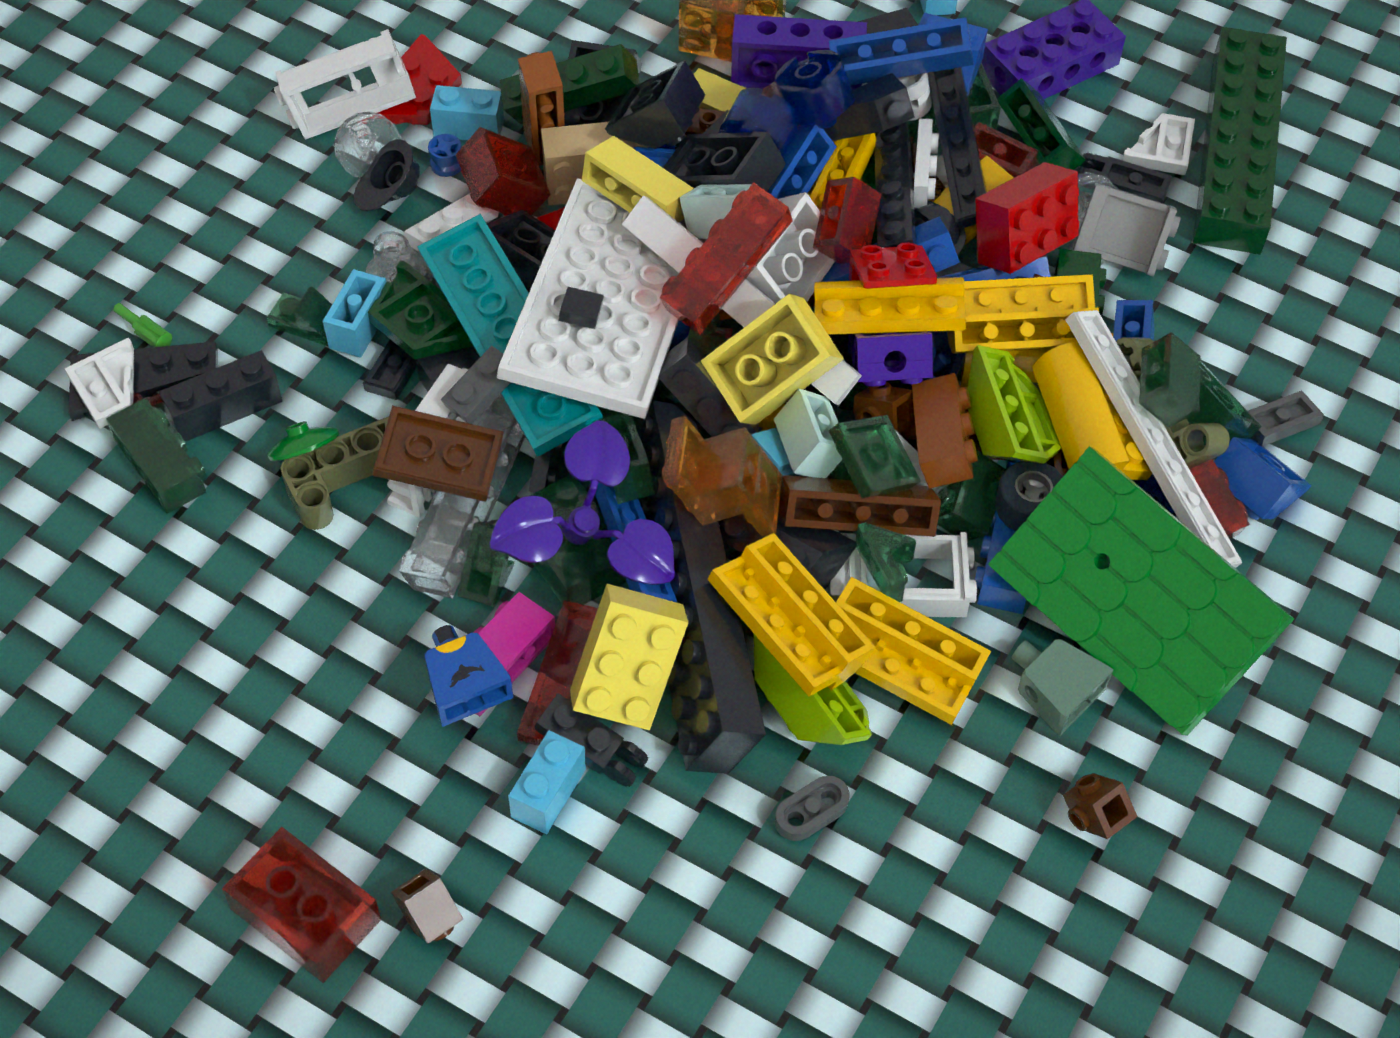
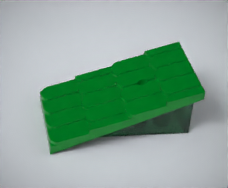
M1090 446L1055 485L1051 493L1049 492L1030 514L1026 522L1005 543L1002 550L988 563L994 571L1027 601L1036 606L1092 657L1113 669L1112 675L1125 687L1133 691L1170 726L1186 736L1189 735L1295 619L1107 458Z

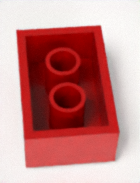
M1044 162L975 198L978 263L1011 274L1079 236L1078 171Z

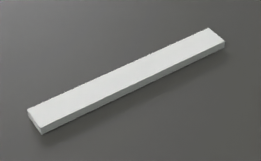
M643 195L622 223L626 229L743 327H746L776 304L650 198ZM843 360L811 384L834 404L840 405L862 375Z
M1099 311L1073 312L1065 319L1177 518L1232 566L1238 567L1242 564V560Z

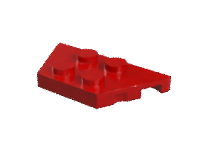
M420 34L401 57L409 74L416 98L356 120V122L366 124L367 118H386V124L411 123L412 125H428L432 121L430 107L436 85L459 87L462 84L461 74L426 35Z

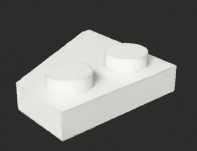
M1162 113L1153 122V126L1146 129L1139 136L1138 142L1131 149L1127 148L1124 151L1122 160L1153 170L1186 175L1195 119Z
M129 337L64 368L68 378L99 429L133 413L134 348Z

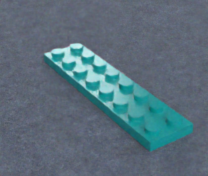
M478 214L417 246L476 352L481 357L491 345L504 354L529 293L482 215ZM512 382L501 392L503 399L537 457L570 440L575 433L595 421H604L596 405Z

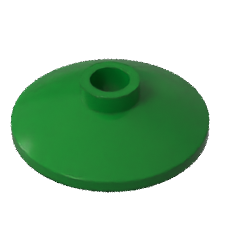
M306 421L293 424L285 429L288 436L276 443L267 453V457L271 461H278L308 453L336 439L339 436L338 429L333 427L309 428Z

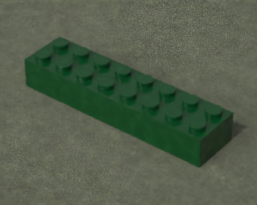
M1222 27L1213 57L1193 236L1194 244L1259 255L1262 253L1271 228L1287 37Z

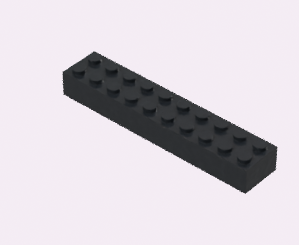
M652 401L645 419L638 417L635 426L623 439L630 456L628 473L645 518L660 524L671 538L674 552L675 576L670 583L677 603L683 604L688 619L684 637L667 681L672 698V716L676 719L679 733V751L683 755L686 771L729 774L766 735L740 617L707 580L713 569L727 563V558L695 418L683 405Z

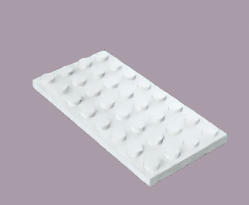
M577 178L498 366L497 378L645 419L691 282L622 225L630 214L628 211L583 182L582 179ZM683 219L679 223L687 229L685 219ZM698 238L702 243L705 244V240L703 238ZM568 286L604 295L603 305L595 329L558 321Z

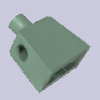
M1061 639L1054 640L1042 653L1029 642L1024 641L1017 647L1011 658L1025 669L1018 686L1020 695L1059 736L1107 689L1113 673V669Z

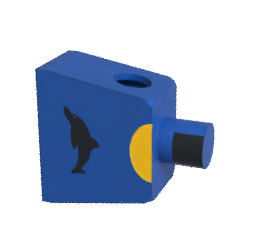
M451 625L442 626L433 632L432 639L436 647L427 650L424 656L442 727L513 698L512 682L509 673L478 633L472 632L459 638L454 627Z

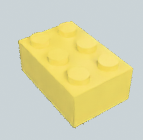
M788 294L703 358L701 363L739 422L756 425L790 400L799 388L805 389L843 361L844 358L806 300L802 297Z
M606 584L570 689L573 711L650 730L688 625L683 604Z

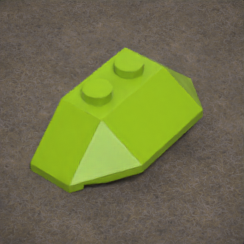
M977 345L973 352L967 387L971 400V408H968V412L971 415L983 455L1017 462L1046 463L1059 452L1061 446L1042 394L1026 373L1013 364L1015 359L1008 351Z
M754 634L755 681L797 740L844 745L865 741L870 738L872 732L869 728L867 709L846 681L833 690L826 687L808 697Z

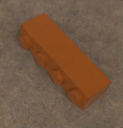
M552 51L544 53L535 52L526 57L518 58L524 135L534 167L543 165L541 128L565 126L563 85Z

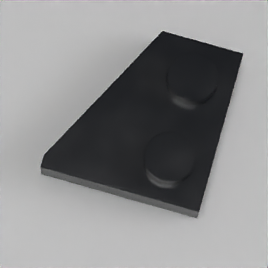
M566 442L538 457L535 456L529 492L533 496L549 499L551 490H556L559 481L558 465Z

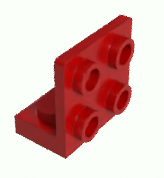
M901 243L897 247L885 248L876 245H866L861 249L850 250L849 281H860L865 289L937 283V274L922 245Z

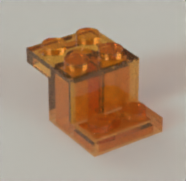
M680 0L679 51L732 62L735 14L785 17L786 0Z
M686 416L672 419L662 476L666 486L677 494L687 511L692 512L702 525L743 514L746 521L752 524L762 537L776 533L782 474L748 430L743 427L704 440Z

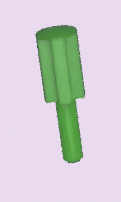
M121 303L114 306V312L129 322L132 328L135 329L134 333L152 347L170 346L172 334L146 315L139 317Z

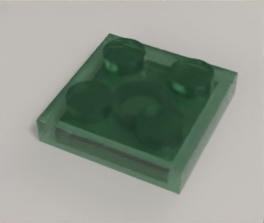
M888 415L838 423L829 430L836 450L841 455L853 484L862 499L911 489L921 482Z

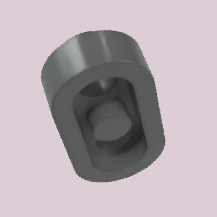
M822 776L783 800L778 805L775 816V826L779 834L791 841H801L842 816L848 808L850 797L847 785L835 776ZM828 797L833 799L835 803L826 805L821 800ZM796 818L802 824L800 826H792L788 821Z

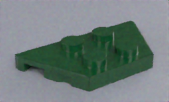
M404 260L400 261L396 266L397 274L393 281L386 282L381 290L380 298L374 301L368 311L370 323L415 360L473 346L443 292Z

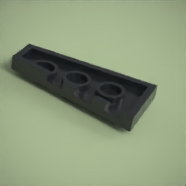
M216 341L134 349L133 398L138 397L139 401L153 398V394L157 391L167 389L218 368ZM95 353L71 355L70 366ZM70 381L69 415L71 420L74 421L85 418L84 413L89 411Z

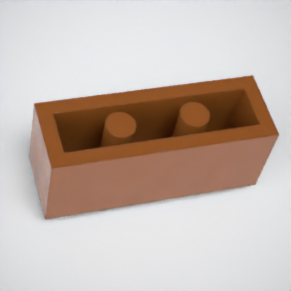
M955 373L912 384L919 465L929 489L973 479L972 463L977 462L978 457L973 439L969 440V435L974 434V426L970 413H966V409L971 408L967 387H960Z

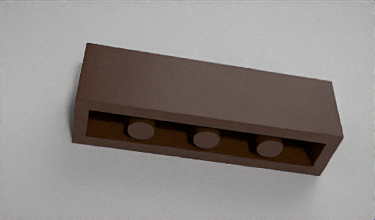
M782 475L778 513L784 525L789 527L935 537L941 499L932 488L929 489L928 486Z

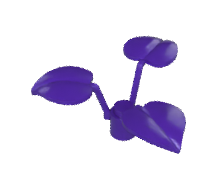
M597 420L575 433L564 451V462L569 473L579 481H591L582 507L574 509L565 521L561 516L553 517V508L547 499L539 496L522 497L504 510L495 524L490 539V549L505 553L521 561L538 563L549 560L557 553L563 541L562 533H564L568 541L576 545L586 544L592 537L595 540L614 537L617 540L609 546L607 558L612 568L621 576L638 583L650 585L669 583L675 576L673 544L667 531L657 522L637 519L631 521L623 533L619 530L600 531L598 529L600 525L599 516L590 508L598 483L608 487L619 485L626 477L630 466L629 451L623 437L613 426L605 421Z

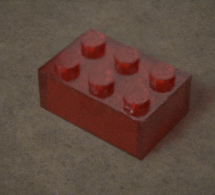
M283 827L222 888L232 911L322 983L330 977L382 920L377 901L374 897Z

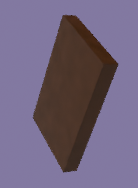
M392 405L374 465L373 476L487 502L504 432Z

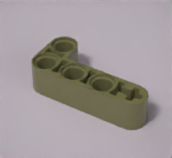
M1123 337L1116 341L1117 345L1159 418L1162 416L1163 425L1189 470L1222 455L1229 446L1230 438L1228 431L1219 423H1195L1189 425L1156 343L1150 338ZM1147 383L1149 384V392H1147ZM1204 434H1205L1206 440H1207V441H1206V446H1205L1204 443H1203V436H1204Z
M389 416L340 435L318 449L285 459L282 462L281 472L287 495L301 523L305 527L318 530L328 526L334 516L329 493L373 475L374 465Z

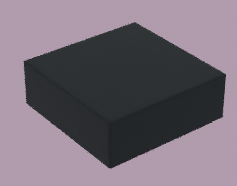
M568 286L558 321L595 329L603 305L604 295Z

